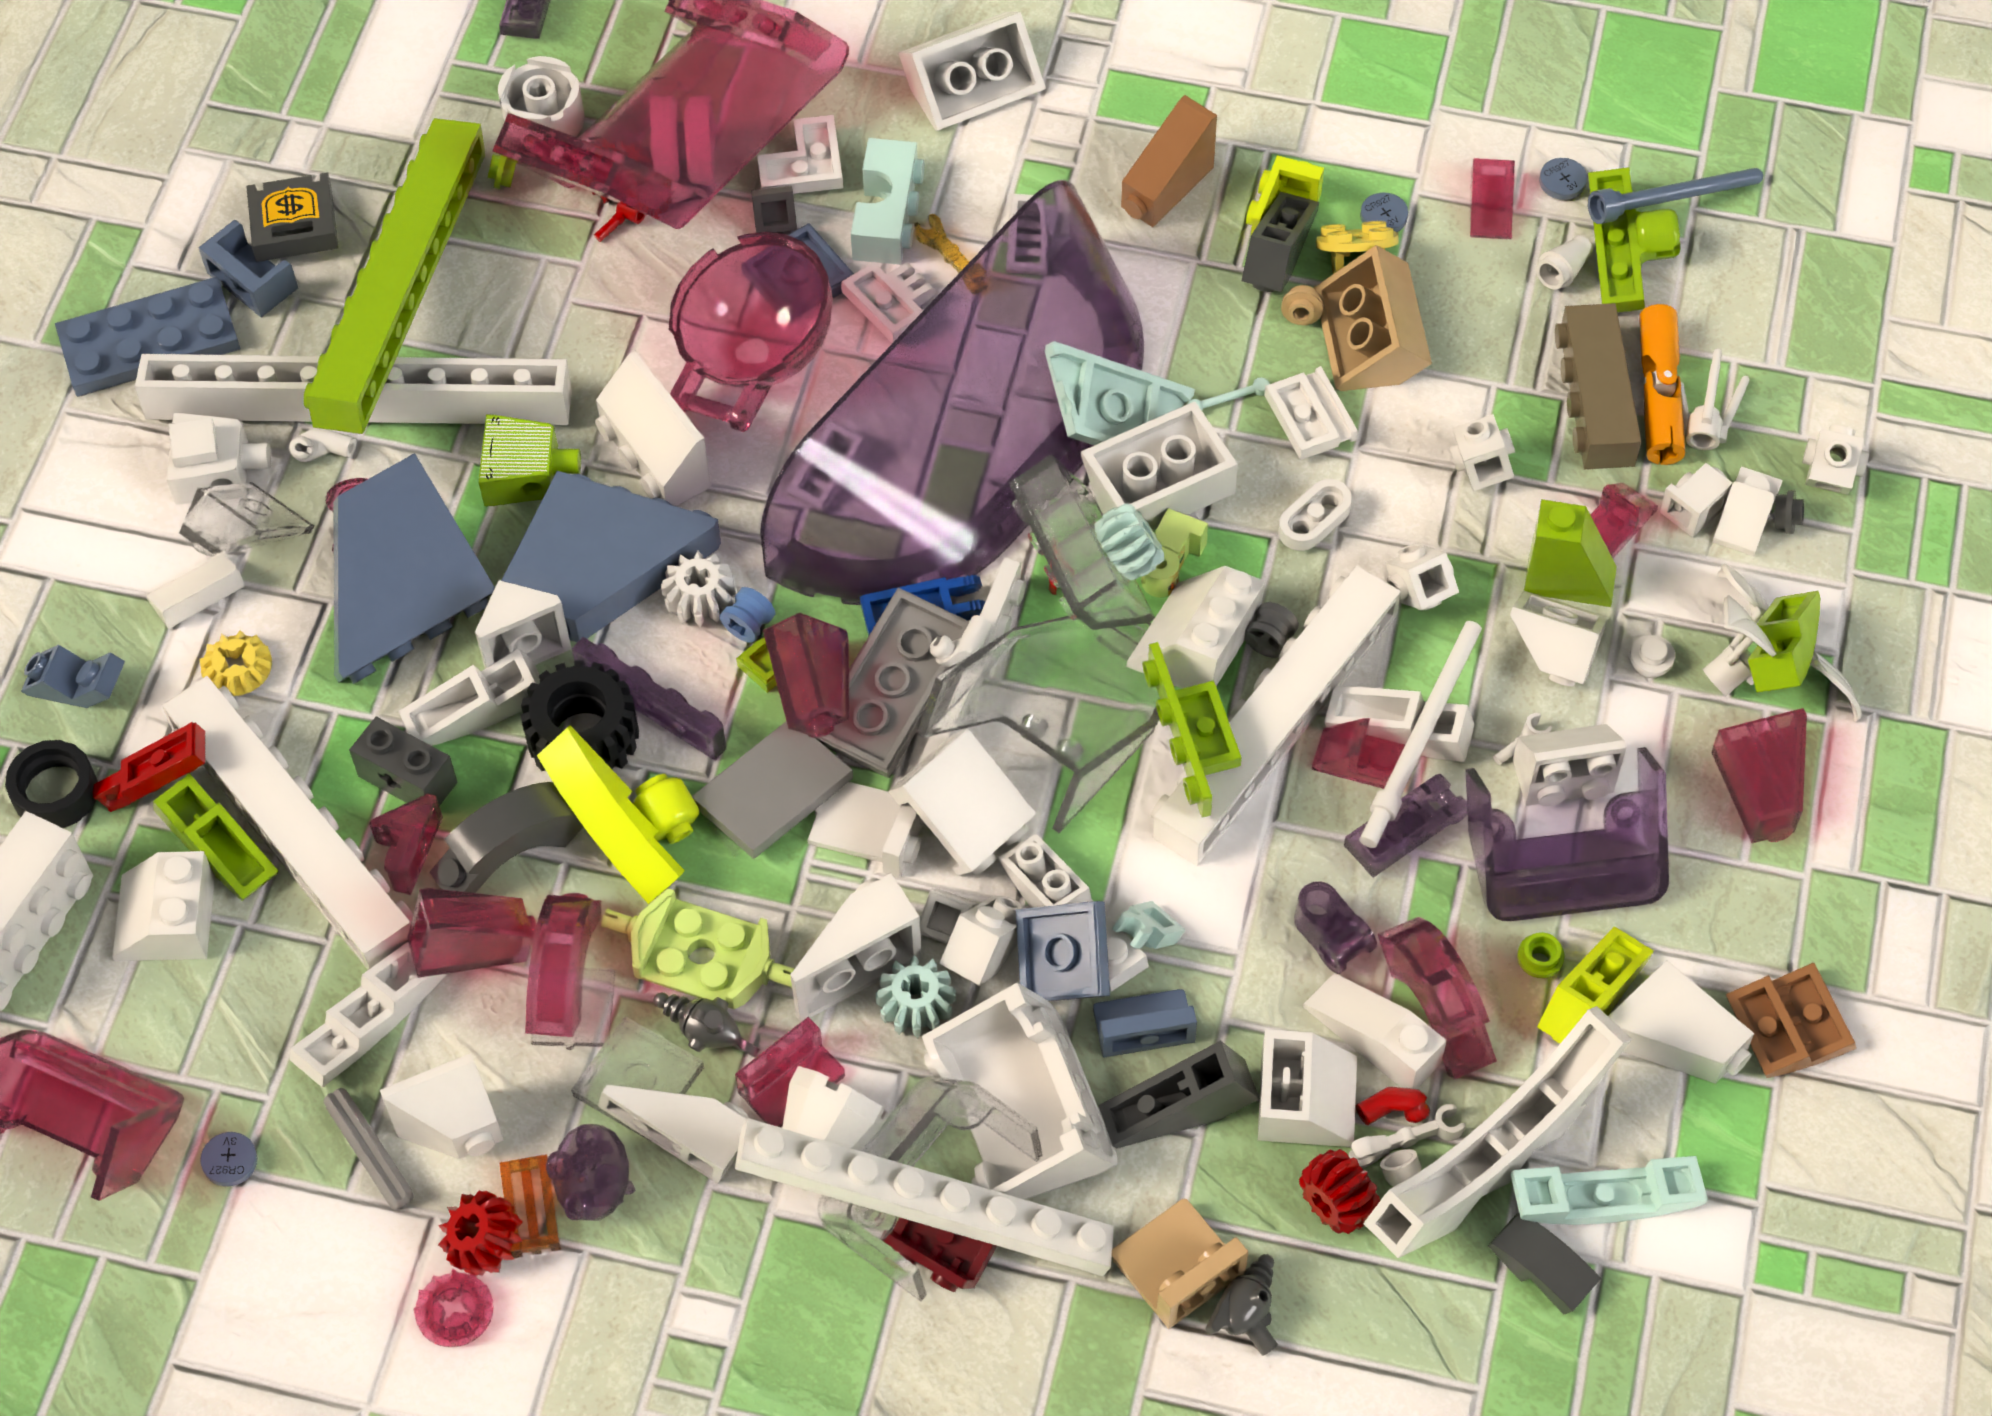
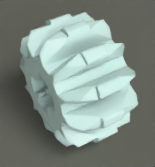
M1126 503L1112 508L1095 523V532L1098 541L1103 547L1102 550L1108 555L1110 562L1116 566L1118 572L1122 573L1125 578L1133 581L1141 576H1146L1164 561L1162 545L1150 528L1149 523L1145 521L1141 513L1134 506Z
M913 955L910 960V966L905 967L895 960L892 965L893 974L882 973L879 979L882 989L876 992V1004L882 1007L880 1012L884 1023L894 1022V1028L898 1035L908 1027H911L914 1036L918 1039L922 1033V1027L927 1026L930 1030H933L940 1026L939 1019L950 1020L952 1016V1006L950 1004L956 1001V990L949 986L951 984V976L947 970L937 972V963L934 959H931L924 966H920L918 958ZM918 994L921 995V998L911 999V995Z

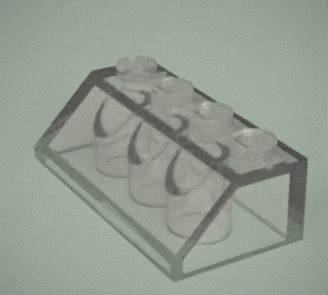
M1051 454L1009 483L1016 497L1012 505L1022 521L1026 524L1029 523L1032 531L1028 533V538L1040 555L1045 556L1048 562L1044 566L1045 573L1057 588H1061L1064 596L1060 598V603L1073 621L1079 618L1092 630L1145 624L1155 619L1136 579L1131 581L1125 578L1122 573H1119L1116 566L1110 562L1108 555L1102 550L1103 547L1098 541L1095 532V523L1102 518L1103 514L1091 490Z

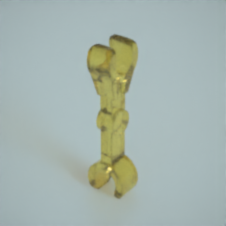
M928 215L929 224L932 229H923L918 222L914 223L916 239L920 243L940 252L944 257V261L951 264L960 274L962 282L970 294L976 295L986 289V284L982 281L986 277L985 271L977 263L972 265L959 251V247L946 237L941 219L937 215Z

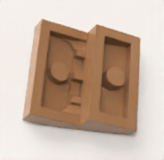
M1814 962L1773 981L1768 975L1725 994L1736 1018L1754 1033L1750 1046L1766 1078L1792 1073L1857 1049L1855 1041Z

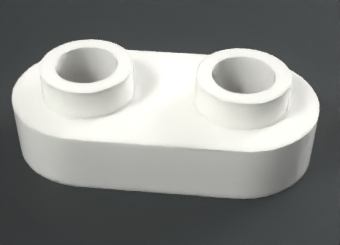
M1325 479L1315 483L1282 513L1278 531L1282 543L1288 548L1297 551H1305L1315 547L1350 514L1352 503L1350 489L1341 481L1334 479ZM1330 504L1335 506V508L1327 509L1323 505ZM1302 530L1306 532V534H1298L1294 531Z

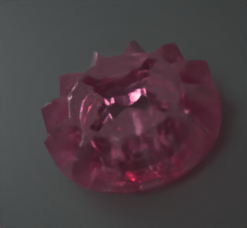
M452 1269L449 1274L440 1277L433 1275L431 1282L424 1289L419 1290L416 1307L413 1310L419 1330L429 1341L443 1347H460L473 1342L484 1333L491 1322L494 1306L487 1285L474 1275L459 1273ZM462 1293L460 1301L462 1307L467 1310V1313L453 1312L450 1317L444 1320L446 1312L439 1303V1300L442 1302L445 1300L453 1302Z

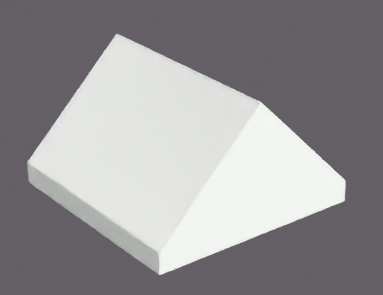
M498 580L475 631L485 669L518 648L533 660L535 665L571 650L562 603L557 595Z

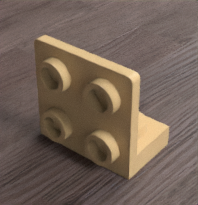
M1181 1199L1114 1247L1111 1259L1166 1327L1170 1329L1225 1289L1237 1276L1244 1275L1247 1266L1248 1250L1237 1237L1224 1244L1187 1199Z

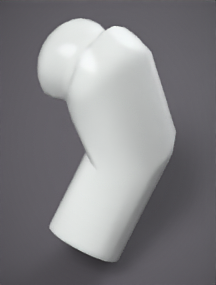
M974 615L961 638L952 641L946 635L938 636L930 645V653L936 657L938 664L947 667L972 659L977 656L992 625L986 618Z

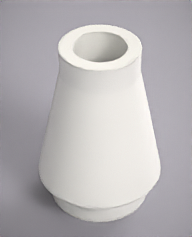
M1578 235L1571 241L1543 253L1536 266L1538 279L1544 286L1553 290L1568 287L1586 260L1593 254L1592 243L1586 237Z

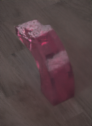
M581 893L546 896L539 914L531 952L526 999V1034L573 1037L581 1022L584 965L591 935L601 919V900H593Z
M1416 917L1378 933L1377 935L1391 976L1402 981L1412 990L1423 1007L1432 1029L1447 1040L1443 1062L1448 1076L1458 1079L1497 1062L1485 1027V1023L1490 1022L1482 999L1464 963L1443 933L1431 922L1421 917Z

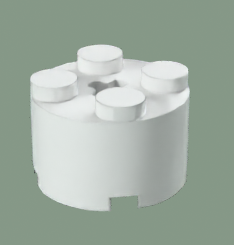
M537 56L527 59L528 64L517 69L513 65L505 71L498 85V95L509 141L512 144L537 151L550 150L554 153H560L567 150L571 141L580 133L585 120L578 78L571 72L570 66L552 57Z

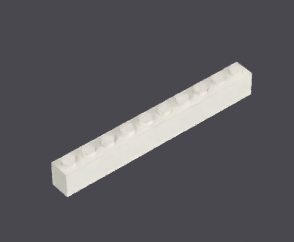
M141 354L135 389L144 417L147 420H173V413H186L232 418L239 421L312 422L310 411L304 406V391L306 385L312 383L317 374L320 356ZM397 357L369 422L485 424L486 415H498L550 423L551 425H568L572 388L567 359Z

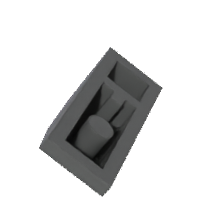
M1280 192L1251 235L1241 281L1252 284L1254 288L1260 291L1282 292L1293 273L1320 202Z
M1220 1040L1100 1104L1099 1108L1112 1146L1117 1149L1219 1121L1259 1100V1096L1245 1059Z

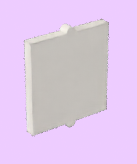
M848 782L814 810L816 818L808 837V844L882 862V849L901 805L897 804L888 791Z

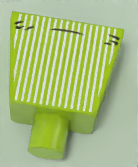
M486 415L478 481L484 506L542 500L557 471L567 474H580V449H558L555 428L550 423Z

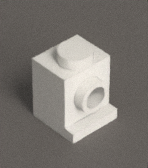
M1705 463L1694 474L1691 472L1686 473L1676 486L1671 483L1665 489L1659 513L1693 538L1724 509L1733 482L1727 479L1720 469Z

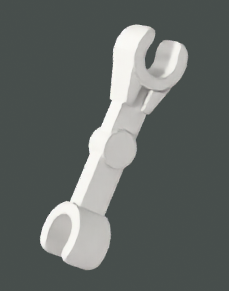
M1446 1104L1437 1110L1433 1121L1413 1128L1411 1126L1404 1127L1387 1137L1386 1135L1366 1136L1355 1140L1351 1145L1352 1150L1349 1152L1350 1159L1356 1158L1359 1166L1365 1168L1388 1155L1391 1150L1400 1147L1402 1149L1409 1148L1418 1141L1434 1135L1446 1141L1456 1140L1463 1134L1466 1125L1465 1123H1460L1455 1127H1449L1444 1124L1442 1119L1454 1116L1458 1110L1454 1104Z

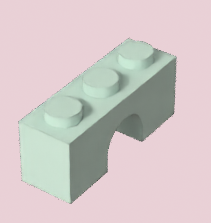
M868 138L862 169L864 196L880 197L884 200L877 203L856 202L851 230L852 260L901 265L904 248L911 249L913 224H909L910 216H917L919 192L914 191L915 184L923 183L924 160L918 159L917 142Z

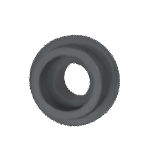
M1788 490L1787 494L1776 495L1774 523L1775 529H1785L1786 534H1793L1795 525H1803L1804 499H1796V491Z

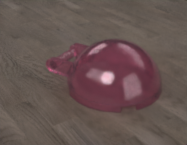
M759 232L737 236L740 244L730 247L719 254L712 248L690 267L678 284L670 304L669 331L674 335L679 354L686 361V364L670 395L684 413L691 411L728 422L732 429L745 432L750 428L772 385L784 382L799 373L814 359L824 344L830 329L833 302L827 272L820 258L803 241L786 234ZM705 378L720 385L743 389L734 406L700 397L696 394Z

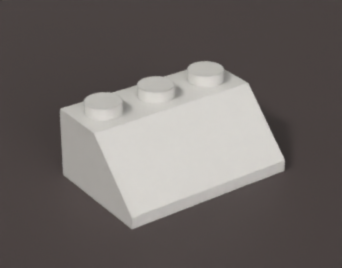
M1004 12L898 53L911 92L936 131L1046 89L1021 12Z
M636 351L628 354L596 399L599 418L595 420V423L602 437L607 442L613 440L617 445L618 454L625 467L629 471L635 469L641 476L640 482L650 499L661 498L673 506H678L711 487L705 440Z
M1195 401L1081 451V458L1101 513L1105 514L1112 508L1128 503L1141 513L1145 521L1149 523L1152 531L1158 528L1168 508L1188 515L1236 492L1238 464Z
M1223 566L1178 582L1129 657L1126 667L1144 673L1142 663L1148 661L1149 644L1158 642L1174 686L1183 689L1213 680L1217 686L1245 641L1246 628L1251 622L1257 620L1256 611L1261 605L1266 581L1248 575L1245 572Z

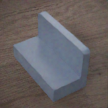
M1183 989L1098 1002L1093 1005L1103 1058L1195 1043L1196 1015L1193 1005L1188 1006Z

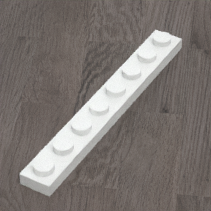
M1008 558L1003 559L980 616L990 621L992 627L977 656L959 664L919 763L952 734L967 729V725H964L968 713H976L982 696V689L979 688L983 677L990 678L997 659V653L994 652L997 642H1005L1012 618L1009 616L1013 605L1020 606L1025 593L1026 581L1021 580V562ZM909 803L900 806L882 849L883 873H892L893 876L901 878L906 863L913 864L915 862L921 844V838L918 837L922 824L926 825Z
M747 1118L741 1128L735 1165L736 1170L1099 1276H1104L1111 1267L1114 1228L1112 1225Z

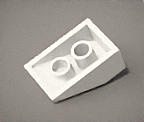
M892 873L880 879H869L862 883L854 893L850 894L790 974L796 1017L800 1023L879 982L882 973L893 974L892 965L895 960L907 967L910 965L913 955L918 960L922 959L920 916Z

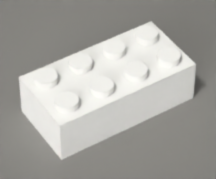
M27 811L24 812L0 845V1011L9 1003L12 990L21 977L34 968L39 952L48 939L55 936L61 930L65 916L75 901L83 898L88 892L91 879L93 878V874L72 832Z

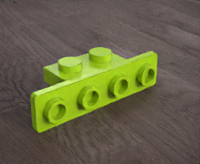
M1159 643L1149 644L1148 661H1144L1142 666L1148 687H1156L1160 699L1156 700L1159 720L1163 727L1170 726L1174 737L1169 739L1170 750L1175 764H1183L1187 777L1183 778V786L1189 804L1197 803L1202 818L1211 816L1212 794L1205 775L1240 767L1242 757L1214 680L1175 690Z

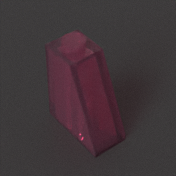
M802 613L795 614L764 629L763 633L788 729L807 734L811 738H817L832 733L834 726L849 720V637L847 630Z
M1804 708L1718 730L1711 753L1751 843L1764 840L1778 842L1788 838L1796 830L1803 812L1807 715Z
M425 888L419 890L407 940L417 977L420 978L526 962L532 943L537 941V925L534 916L527 915L522 898Z

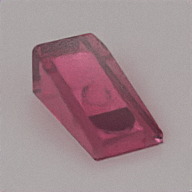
M1473 159L1470 183V237L1511 240L1515 160Z

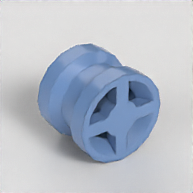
M742 587L735 595L734 605L726 606L719 616L723 626L731 634L742 641L752 643L761 634V625L768 624L776 613L773 605L765 596L752 588Z

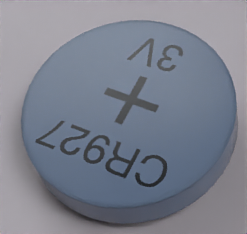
M1555 158L1545 163L1542 167L1539 183L1542 190L1553 198L1561 200L1573 199L1585 190L1587 173L1584 167L1575 160Z
M1386 192L1376 193L1366 198L1363 202L1360 213L1362 223L1385 221L1387 227L1393 228V231L1398 232L1407 223L1408 207L1395 194Z
M225 1132L213 1137L205 1145L201 1153L200 1162L204 1174L212 1183L230 1187L244 1182L252 1175L256 1168L258 1157L257 1151L248 1137L237 1132Z

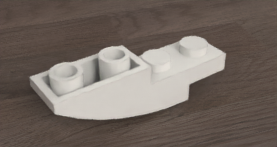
M1037 834L1032 835L999 857L1006 873L1031 908L1093 901L1090 888ZM1105 913L1109 986L1112 992L1148 968L1149 965L1147 955L1141 949L1133 948L1130 945L1132 940L1123 931L1115 932L1112 929L1115 923Z

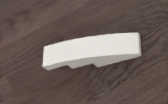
M430 926L363 973L361 986L326 1011L325 1023L290 1048L289 1060L323 1088L394 1029L462 959V952Z

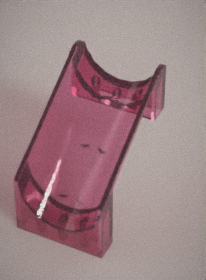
M669 0L664 12L693 29L580 137L577 138L508 113L492 151L563 187L573 188L579 186L647 215L672 228L681 229L813 98L840 74L849 55V46L847 42L799 12L763 0Z

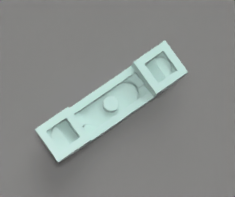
M1696 1156L1651 1159L1646 1167L1561 1174L1558 1166L1512 1170L1510 1174L1520 1218L1539 1223L1579 1225L1623 1222L1675 1213L1704 1205L1708 1201Z

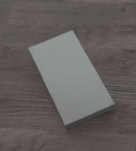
M897 588L810 734L826 748L880 775L890 778L956 666L947 667L936 662V657L930 653L932 641L936 637L944 635L948 636L952 641L961 638L969 621L905 590Z

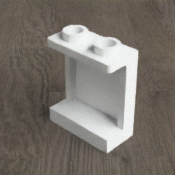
M968 728L952 734L888 791L898 805L909 803L957 862L952 867L957 875L972 871L975 875H978L986 870L997 859L993 852L1004 842L1007 846H1010L1019 840L1029 830L1025 823L1036 814L1034 809Z

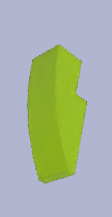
M1819 590L1776 597L1757 622V625L1771 642L1776 655L1771 657L1757 645L1749 656L1748 663L1756 693L1801 686L1811 664L1817 639L1821 602Z
M190 773L153 801V810L190 851L205 852L215 877L241 901H244L278 874L277 868L220 803L216 804Z

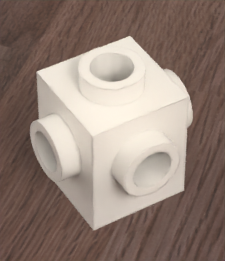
M1493 414L1452 428L1457 445L1449 448L1457 472L1466 469L1473 491L1514 478L1508 455L1515 453V449L1508 429L1499 430Z
M1830 425L1829 430L1821 428L1816 440L1808 438L1802 461L1803 464L1810 465L1805 485L1848 495L1852 490L1855 476L1863 477L1869 452L1862 451L1865 438L1856 437L1854 429L1839 425ZM1830 454L1838 455L1841 458V461H1834L1830 457Z
M1417 543L1402 548L1398 552V557L1385 562L1390 575L1387 578V583L1401 591L1399 603L1418 610H1428L1441 604L1442 600L1459 593L1453 566L1444 551Z

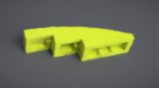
M571 725L537 755L559 793L583 827L616 869L648 904L683 874L685 870L654 838L658 830L627 798L633 791Z

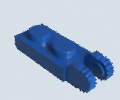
M967 575L966 577L962 576L948 580L943 577L897 587L967 621L971 620L974 615L980 616L986 602L978 599L952 605L950 596H964L981 589V579L977 575ZM897 588L860 596V605L868 637Z

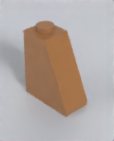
M1186 95L1178 101L1122 180L1121 207L1131 217L1141 219L1151 227H1154L1214 168L1217 115Z

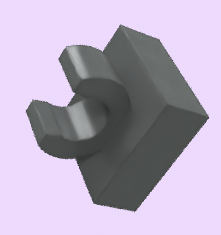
M792 186L751 190L756 235L797 230Z

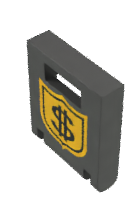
M328 172L320 173V181L315 182L312 175L265 182L263 183V190L260 191L257 190L255 184L246 186L251 243L256 262L338 249L332 187ZM313 227V231L280 237L273 236V233Z

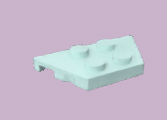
M1056 341L1045 345L1046 359L1069 438L1097 445L1181 408L1184 403L1190 401L1194 396L1195 389Z

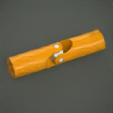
M1656 304L1644 308L1639 315L1641 363L1645 377L1643 385L1646 456L1652 463L1659 464L1660 462V465H1669L1681 461L1685 456L1680 377L1677 376V366L1680 361L1678 314L1671 306Z

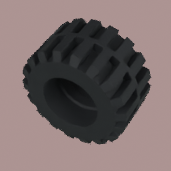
M584 660L574 661V666L566 667L565 663L555 665L556 671L552 674L547 670L540 674V683L532 682L527 689L528 697L523 698L521 704L523 713L521 714L522 726L531 758L535 759L536 766L541 771L545 770L537 755L564 731L558 728L563 721L576 714L590 713L600 716L602 719L592 728L577 733L612 770L614 767L622 769L628 763L627 755H634L637 748L635 739H639V728L633 696L630 694L626 681H620L619 674L613 669L604 672L603 664L593 662L591 667L585 666Z

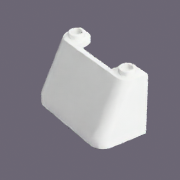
M1017 982L922 1036L928 1052L924 1055L925 1063L936 1079L943 1078L955 1087L983 1160L974 1168L975 1177L971 1180L973 1185L1025 1200L1099 1175L1117 1165L1118 1158L1115 1148L1112 1146L1107 1128L1067 1029L1059 1013L1048 1000Z

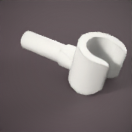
M1533 713L1527 717L1521 735L1518 737L1551 732L1552 726L1547 727L1544 731L1535 730L1534 727L1538 724L1541 714ZM1518 737L1493 756L1494 761L1498 765H1501L1514 755Z

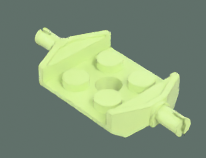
M669 888L644 908L638 916L632 917L609 908L606 909L605 915H603L602 928L627 934L628 941L631 942L632 968L635 978L697 998L713 1001L716 997H719L728 1003V1008L732 1009L746 1004L762 984L767 986L769 980L792 987L790 974L795 968L775 963V960L771 959L767 919L760 918L758 925L678 900L676 899L675 891ZM702 947L709 948L715 953L713 959L705 964H697L689 959L693 951Z

